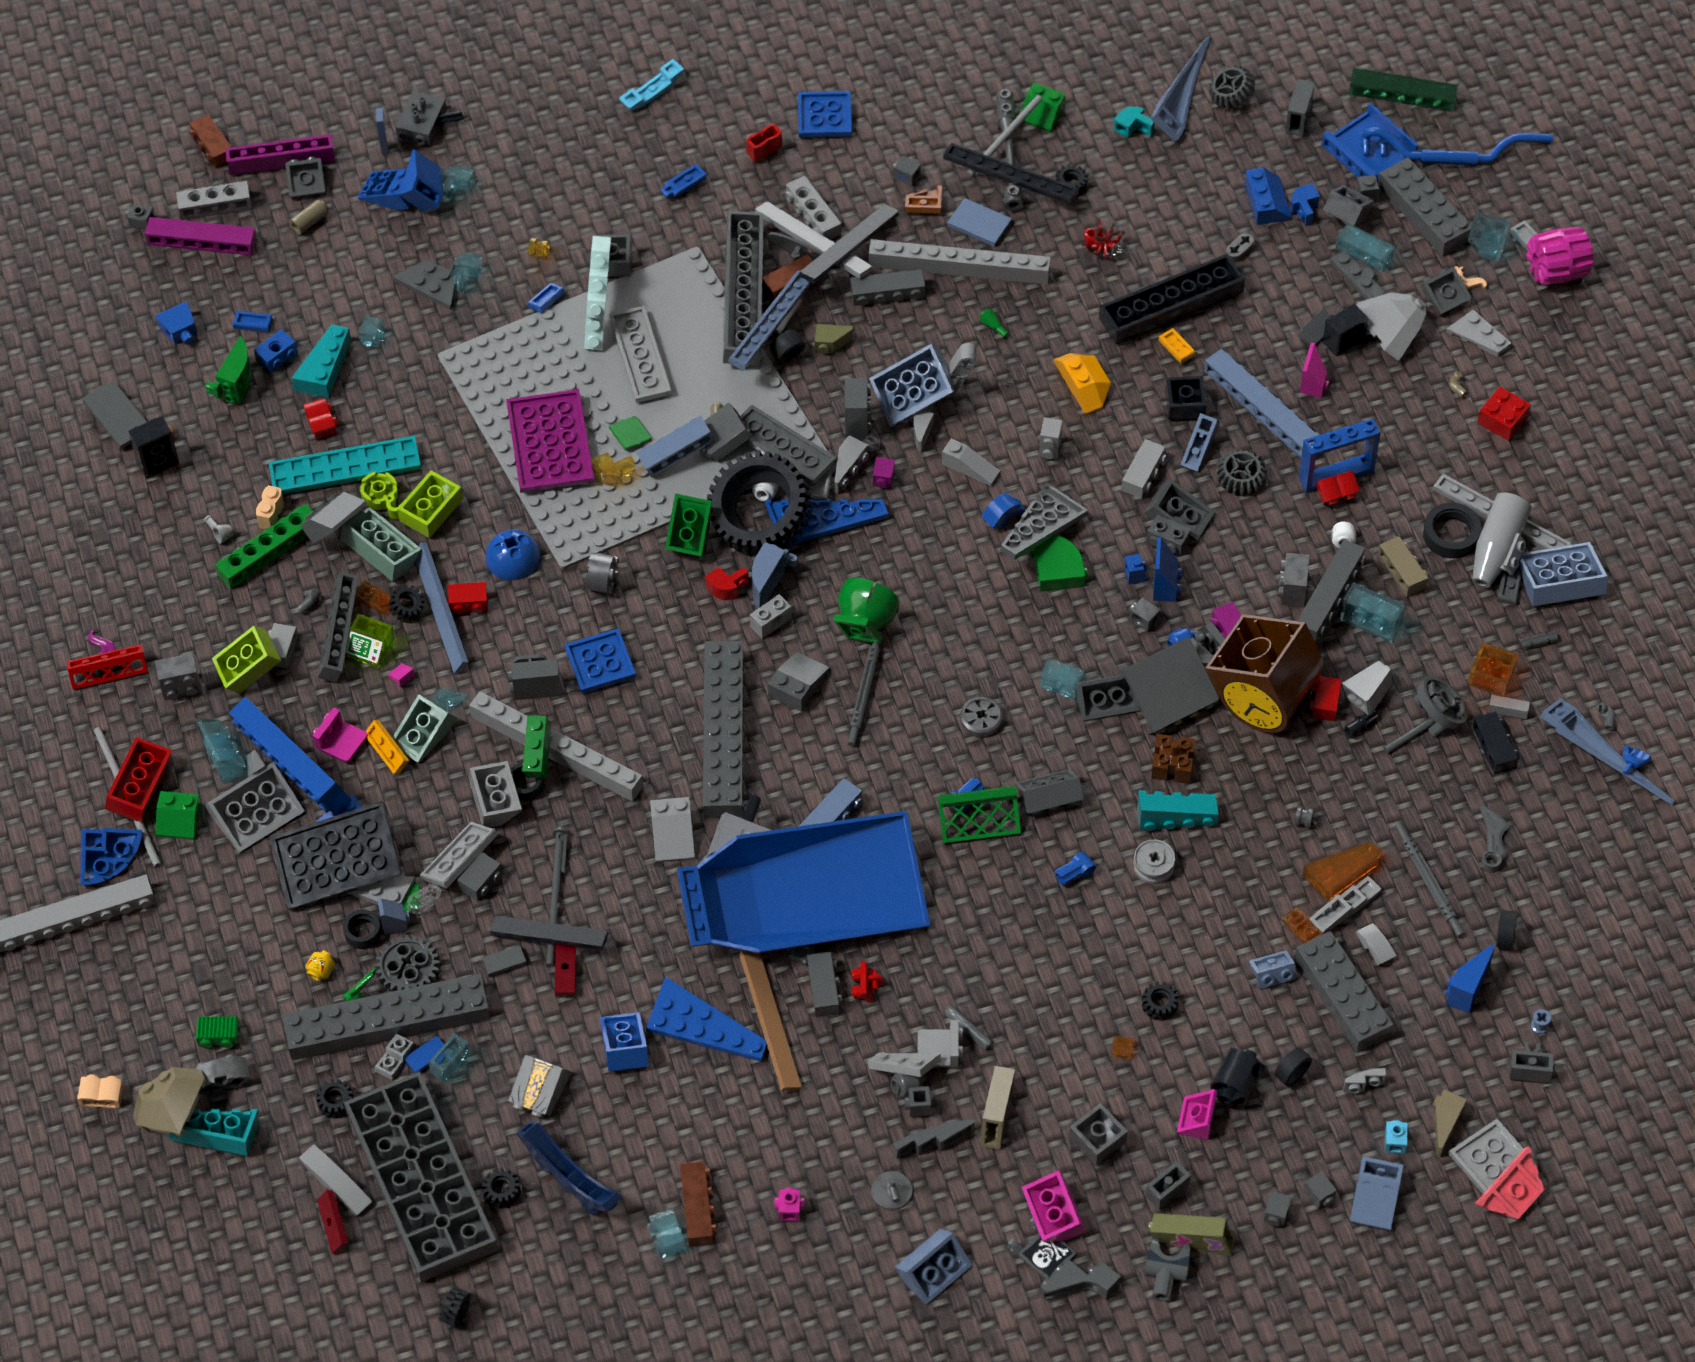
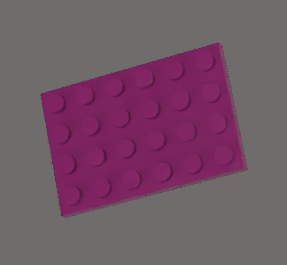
M579 389L506 399L520 493L594 482Z

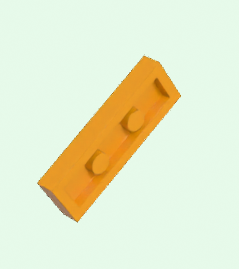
M373 720L365 731L367 732V739L392 773L399 775L409 760L381 722Z

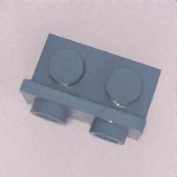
M1287 950L1249 960L1250 968L1256 976L1259 989L1296 979L1295 963Z

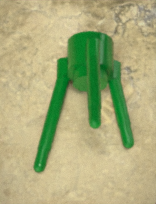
M375 968L365 975L352 989L342 995L345 1001L363 998L359 989L374 977V973L377 971Z

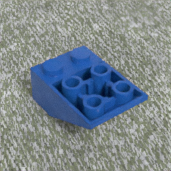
M413 149L399 196L426 213L438 209L443 195L441 167Z
M407 169L372 171L357 198L394 210L410 209L412 204L399 196Z

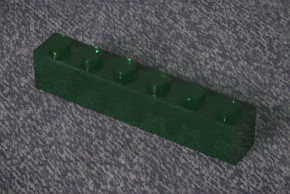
M1353 68L1349 95L1453 112L1458 85Z

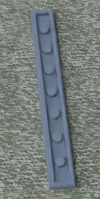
M800 270L794 274L728 360L730 364L744 371L812 284L800 277Z
M421 542L419 547L422 551L415 561L454 674H460L467 665L468 660L428 544Z

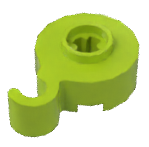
M372 472L362 479L360 487L361 498L368 503L366 506L374 510L387 509L390 518L399 519L398 507H396L398 488L394 477L387 472L385 474Z

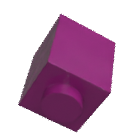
M876 457L873 486L879 488L892 487L895 473L894 459Z

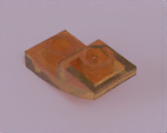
M366 580L356 589L355 598L381 614H385L389 609L390 605L388 603L391 596L384 590L376 589Z
M1294 907L1281 918L1287 928L1303 944L1323 935L1310 923V917L1297 907Z

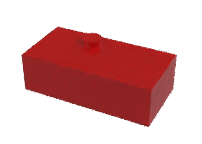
M135 737L106 796L105 810L141 823L169 767L172 750Z

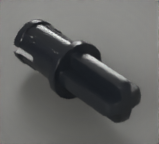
M1374 709L1370 715L1364 713L1361 716H1356L1354 721L1344 726L1346 735L1352 737L1361 729L1365 730L1367 725L1378 718L1377 711Z

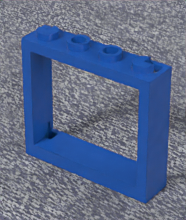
M1373 418L1303 441L1299 481L1306 493L1317 490L1316 482L1353 470L1356 478L1375 471L1380 431ZM1366 440L1363 455L1314 470L1316 456Z

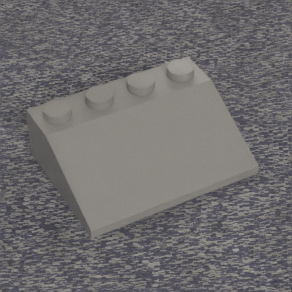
M274 762L205 805L215 823L238 853L304 812L303 807Z

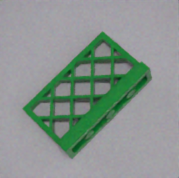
M1015 786L937 795L943 843L1021 833L1017 789ZM1012 799L1013 808L1007 813L1000 805L1004 800ZM985 802H991L996 806L990 815L981 810ZM968 804L976 808L970 818L961 812L965 805ZM944 807H953L957 811L951 820L944 816ZM998 808L1006 814V817L1000 824L991 818ZM978 811L987 817L981 826L972 820ZM959 813L968 819L961 829L953 823ZM1008 817L1015 821V830H1007L1002 826ZM989 819L998 825L995 831L991 833L983 829ZM970 822L979 828L974 835H968L963 831ZM952 824L959 832L955 837L947 838L946 830Z

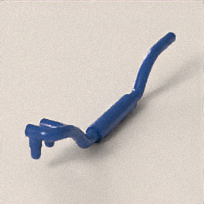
M1378 127L1368 128L1360 136L1364 156L1370 153V137L1377 136L1380 137L1378 145L1381 156L1387 155V143H1390L1405 159L1409 157L1410 160L1420 161L1421 163L1460 165L1492 163L1508 146L1514 143H1552L1553 141L1552 134L1518 133L1503 139L1494 147L1490 154H1478V152L1409 151L1395 135Z

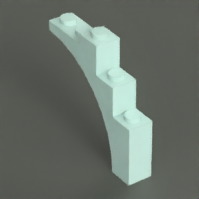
M593 236L584 349L602 350L611 237Z

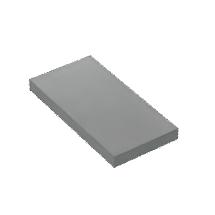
M470 822L421 873V878L424 881L448 888L498 835L497 831Z

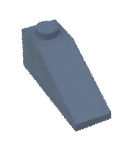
M1200 413L1180 464L1181 466L1199 471L1219 428L1220 422L1218 419Z

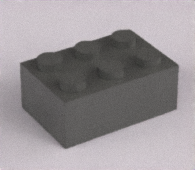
M845 378V438L850 435L863 441L868 436V433H871V385H867V378Z

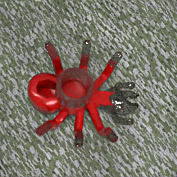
M1098 219V228L1096 230L1092 228L1085 230L1084 241L1086 243H1081V246H1086L1088 251L1099 247L1098 250L1093 251L1095 256H1099L1102 247H1104L1105 258L1110 256L1108 253V248H1110L1112 256L1119 258V255L1123 253V249L1125 250L1127 245L1118 244V242L1126 232L1122 231L1117 239L1108 240L1112 237L1115 223L1112 224L1108 232L1106 228L1102 227L1101 220Z

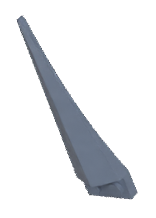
M1210 37L1205 38L1157 103L1150 118L1174 142L1179 140L1185 129L1191 96Z
M1560 698L1542 712L1540 718L1545 720L1547 724L1554 726L1557 733L1623 774V770L1627 766L1624 758L1605 741L1577 708ZM1631 768L1627 775H1625L1669 804H1674L1675 801L1645 778L1635 768Z

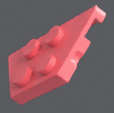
M1525 1147L1478 1199L1475 1203L1477 1206L1512 1219H1519L1544 1191V1187L1538 1177L1537 1166L1533 1164L1530 1155L1532 1151L1529 1147Z

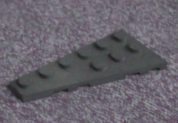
M1046 482L1042 491H1039L1037 494V498L1031 502L1021 516L1019 523H1016L1014 530L1009 533L1001 544L1000 551L1015 560L1086 517L1088 510Z

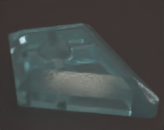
M440 687L430 700L445 710H449L467 699L468 696L465 693Z

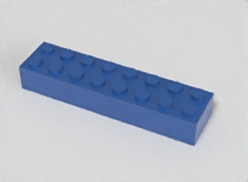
M246 697L229 712L234 718L232 722L241 732L260 748L269 759L283 770L326 813L330 811L336 816L352 800L335 781Z

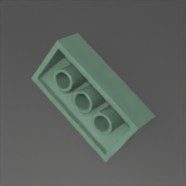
M371 507L350 518L342 525L341 540L391 581L404 575L422 551L419 546Z

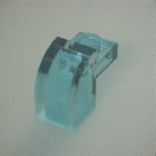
M461 165L447 168L441 174L443 182L442 201L449 203L456 190L470 193L476 181L475 169Z
M462 253L455 258L449 276H454L457 291L464 292L468 278L478 279L482 269L481 254Z

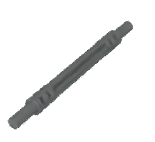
M872 643V646L869 647L850 724L851 732L848 745L852 747L855 746L858 732L862 727L879 658V643Z
M1401 822L1397 823L1395 828L1403 840L1402 844L1446 922L1450 923L1458 938L1462 937L1465 933L1457 921V915L1412 837H1409Z

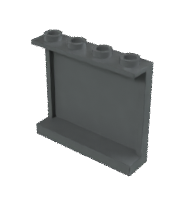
M1190 637L1118 671L1121 679L1125 677L1150 728L1147 731L1148 734L1153 732L1156 735L1166 731V726L1171 724L1174 727L1183 722L1182 718L1186 716L1192 718L1199 714L1198 710L1202 708L1208 710L1216 706L1214 702L1220 700Z

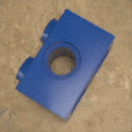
M282 329L254 349L256 361L269 373L278 369L285 361L293 358L298 352L296 342Z

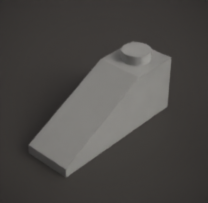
M950 439L942 451V465L992 486L1000 474V470L973 449L954 439Z

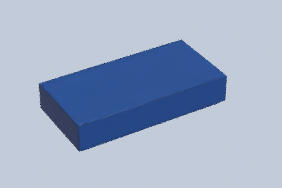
M553 283L548 284L527 303L528 308L543 313L565 294V289Z
M236 311L233 329L269 333L273 317L269 314Z
M436 1036L404 1057V1060L414 1073L422 1072L447 1055L449 1050L439 1037Z

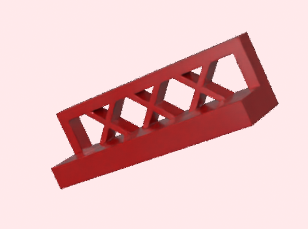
M142 644L66 662L72 689L148 672ZM141 660L143 667L134 669L130 665L133 661ZM115 665L124 667L121 673H114L111 669ZM101 669L105 671L102 677L97 678L92 675L95 670ZM81 673L86 676L84 681L75 683L73 675Z

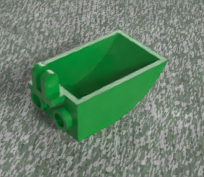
M239 336L216 374V383H205L208 394L214 395L217 399L222 398L229 403L239 405L250 389L252 382V369L248 351L241 336Z

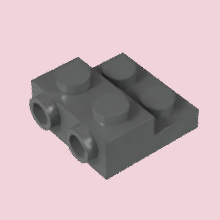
M309 157L303 161L293 159L285 163L290 199L326 194L321 158Z
M1448 267L1438 272L1439 275L1435 277L1431 275L1425 278L1420 286L1427 300L1432 302L1439 316L1472 299L1455 267L1448 269Z

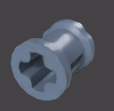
M1544 1009L1535 1011L1533 1021L1531 1022V1029L1534 1033L1545 1034L1548 1031V1025L1551 1021L1550 1013Z

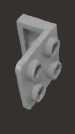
M950 1020V1030L921 1029L918 1031V1053H941V1061L934 1067H958V1058H962V1046H958V1040H962V1028H958V1020Z

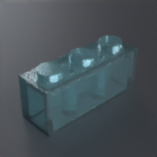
M1349 223L1337 236L1335 249L1341 252L1345 250L1351 257L1381 272L1392 260L1395 248L1390 243L1384 242Z

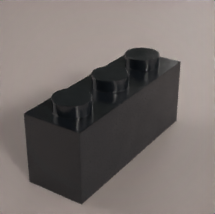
M1496 711L1474 717L1472 727L1494 775L1516 769L1519 760V753L1517 749L1513 748L1511 736L1509 733H1506L1503 719L1499 718Z

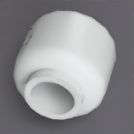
M769 482L753 485L752 492L760 501L772 500L779 486Z
M1344 521L1333 526L1332 543L1337 548H1340L1344 539L1353 543L1356 542V528L1353 524Z

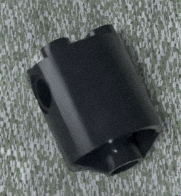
M1236 1048L1229 1049L1210 1084L1211 1090L1215 1089L1217 1091L1216 1097L1223 1104L1235 1106L1247 1104L1266 1069L1265 1065L1256 1058L1257 1054L1249 1049H1246V1051Z

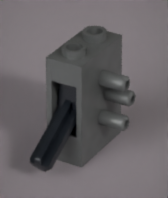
M412 91L395 127L397 138L403 141L430 146L440 124L463 120L462 111L446 113V98Z

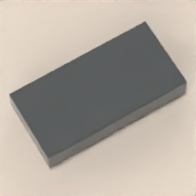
M520 945L482 957L489 977L527 965Z

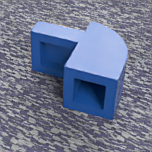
M1313 183L1297 188L1292 195L1291 214H1298V218L1303 221L1305 226L1312 225L1313 212L1311 209L1318 208L1320 196Z
M1003 493L987 506L981 517L992 528H1004L1011 516L1023 515L1026 509L1021 505L1019 499L1011 497L1008 493Z

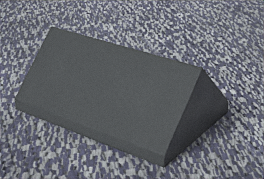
M1120 675L1077 683L1076 699L1083 721L1139 711V705L1125 677L1121 679Z

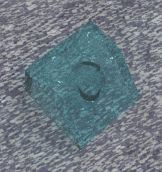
M1475 212L1468 242L1481 257L1499 262L1511 221Z

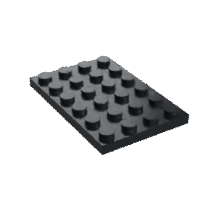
M382 801L271 837L287 906L290 911L402 876L385 805Z

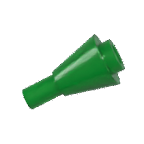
M985 309L980 314L981 318L979 321L997 331L1003 338L1008 335V332L1001 326L993 309Z

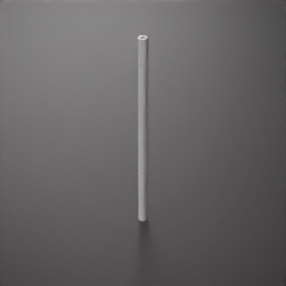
M100 727L95 728L94 733L113 776L116 778L119 772L118 765ZM133 820L137 830H142L141 839L155 868L160 867L161 862L143 822L140 823Z

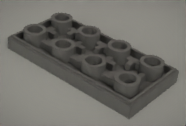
M114 381L82 398L83 403L120 449L131 444L129 430L147 423Z

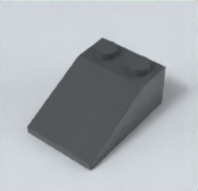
M1172 479L1161 485L1144 512L1153 521L1158 514L1191 528L1190 539L1194 541L1198 540L1215 513Z
M796 652L777 669L769 681L768 697L802 712L830 670V667Z

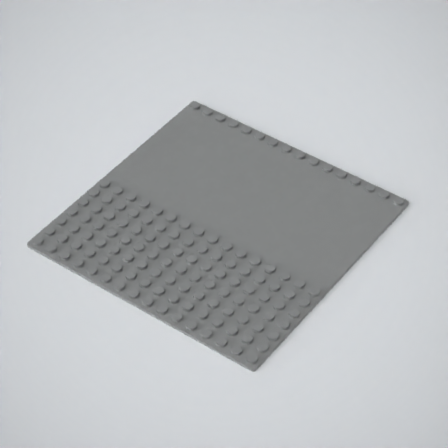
M694 247L633 272L631 276H624L607 283L602 350L584 349L587 291L553 305L543 313H534L438 353V359L561 569L590 558L591 553H602L669 524L675 493L707 500V495L712 494L709 490L710 485L716 486L713 480L715 475L721 477L722 475L719 470L722 467L725 470L729 468L726 463L730 460L733 464L737 463L735 457L739 455L742 459H746L745 453L748 452L755 457V451L757 450L745 442L718 462L714 458L709 459L703 451L705 449L703 447L654 477H650L637 452L655 443L659 438L672 433L676 428L684 426L694 418L702 416L703 420H706L711 416L710 407L714 402H720L723 406L729 402L738 411L739 415L753 405L827 451L763 348H761L760 364L748 365L744 371L732 364L723 363L725 288L699 247ZM645 306L672 395L636 403L609 314ZM579 389L594 482L520 493L506 399ZM636 416L652 439L640 444L639 447L635 446L624 450L610 431L609 426L620 422L621 419L625 420Z

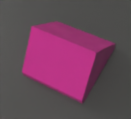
M1215 1089L1184 1097L1177 1129L1178 1134L1208 1140L1216 1104L1217 1091Z

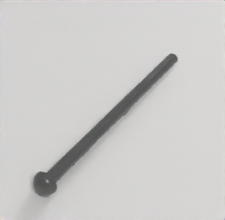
M557 826L552 832L556 836L549 923L557 924L558 909L560 907L557 899L560 892L561 873L564 874L568 833L563 826ZM548 943L546 962L548 967L554 966L556 944Z

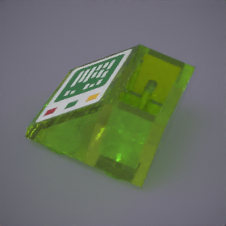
M358 614L349 630L345 656L379 668L395 639L393 626Z

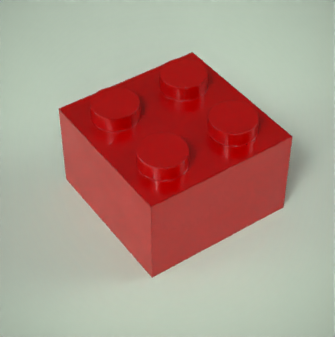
M1499 387L1480 409L1477 423L1509 441L1529 417L1531 404L1506 389Z

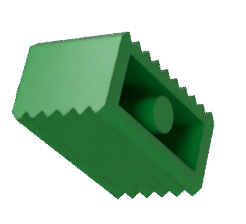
M238 1016L197 1017L196 1041L198 1046L210 1049L213 1046L232 1048L239 1045L240 1023Z

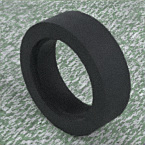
M1453 502L1440 504L1434 507L1426 516L1423 530L1424 541L1428 548L1439 556L1452 559L1465 557L1476 549V544L1481 534V521L1478 515L1466 505ZM1454 518L1461 520L1468 526L1470 535L1462 542L1451 543L1439 538L1434 530V526L1443 519Z

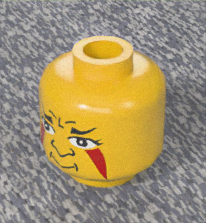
M324 950L321 953L314 952L305 966L308 971L307 975L317 981L328 979L335 967V962L332 960L333 956Z

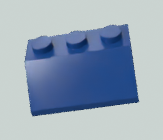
M1265 168L1246 170L1245 187L1256 225L1291 220L1280 176Z

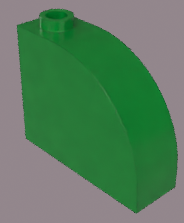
M1055 535L1033 549L1040 591L1085 587V579H1088V570L1083 566L1080 552L1069 540Z

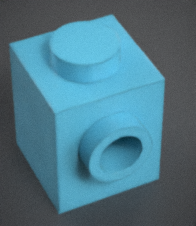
M1398 1120L1387 1122L1384 1153L1405 1154L1407 1147V1123H1402Z

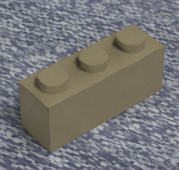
M1398 536L1379 545V558L1406 597L1427 588L1428 574L1425 570H1422L1418 559L1411 554L1406 542H1403Z

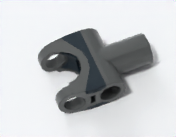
M1153 1238L1148 1251L1144 1275L1156 1277L1152 1294L1156 1300L1170 1301L1174 1280L1186 1282L1190 1244L1184 1243L1183 1248H1181L1177 1255L1167 1256L1160 1250L1159 1239Z

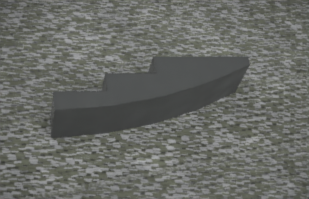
M973 1119L954 1121L913 1133L893 1143V1154L898 1159L915 1149L917 1154L920 1155L935 1145L942 1151L974 1132L975 1122Z

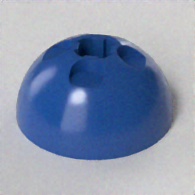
M510 529L502 531L492 538L486 549L485 561L490 572L498 578L519 580L531 575L537 569L541 561V552L536 540L531 535L521 530Z

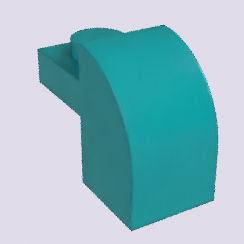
M1141 107L1125 108L1114 119L1113 131L1126 138H1129L1135 129L1150 137L1153 135L1155 122L1150 117L1144 116V109Z

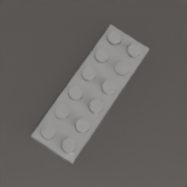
M645 306L609 314L636 403L672 395Z

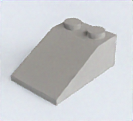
M689 797L650 800L656 863L695 859Z

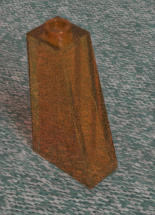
M1367 842L1304 865L1302 876L1329 902L1382 865L1383 852L1378 846Z

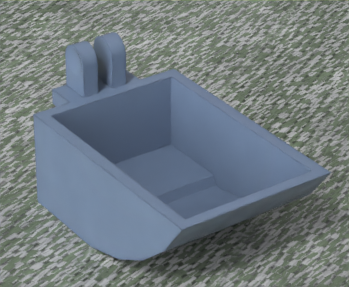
M764 542L755 557L752 567V592L756 609L766 604L783 576L785 566H797L796 555L789 553L787 549L783 550L774 544Z

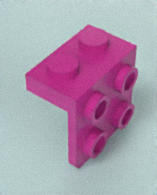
M333 707L330 713L325 715L322 724L314 730L312 737L316 749L348 763L366 740L367 732L344 722L340 710Z

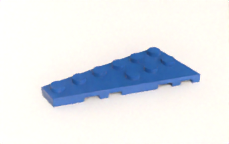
M665 977L646 1027L647 1032L762 1062L767 1049L765 1039Z

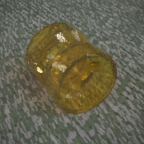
M531 238L528 245V255H539L541 258L546 259L550 251V241L543 240L539 242L537 238Z

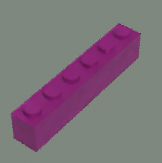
M331 134L225 148L229 175L286 168L285 163L293 159L303 161L309 157H317V159L321 158L322 163L335 161Z
M149 217L145 231L147 245L248 256L253 255L257 240L255 228L247 226L182 221L160 217Z

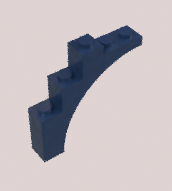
M530 1121L516 1133L544 1172L552 1173L565 1192L574 1194L587 1213L599 1214L602 1211H611L618 1205L617 1202L622 1198L619 1193L603 1186L585 1173L562 1151L539 1122Z

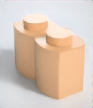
M267 486L264 489L262 501L256 508L259 528L266 529L278 522V515L284 507L281 488Z
M96 1075L81 1077L77 1098L79 1105L83 1107L120 1108L123 1091L122 1080L115 1076L99 1078Z

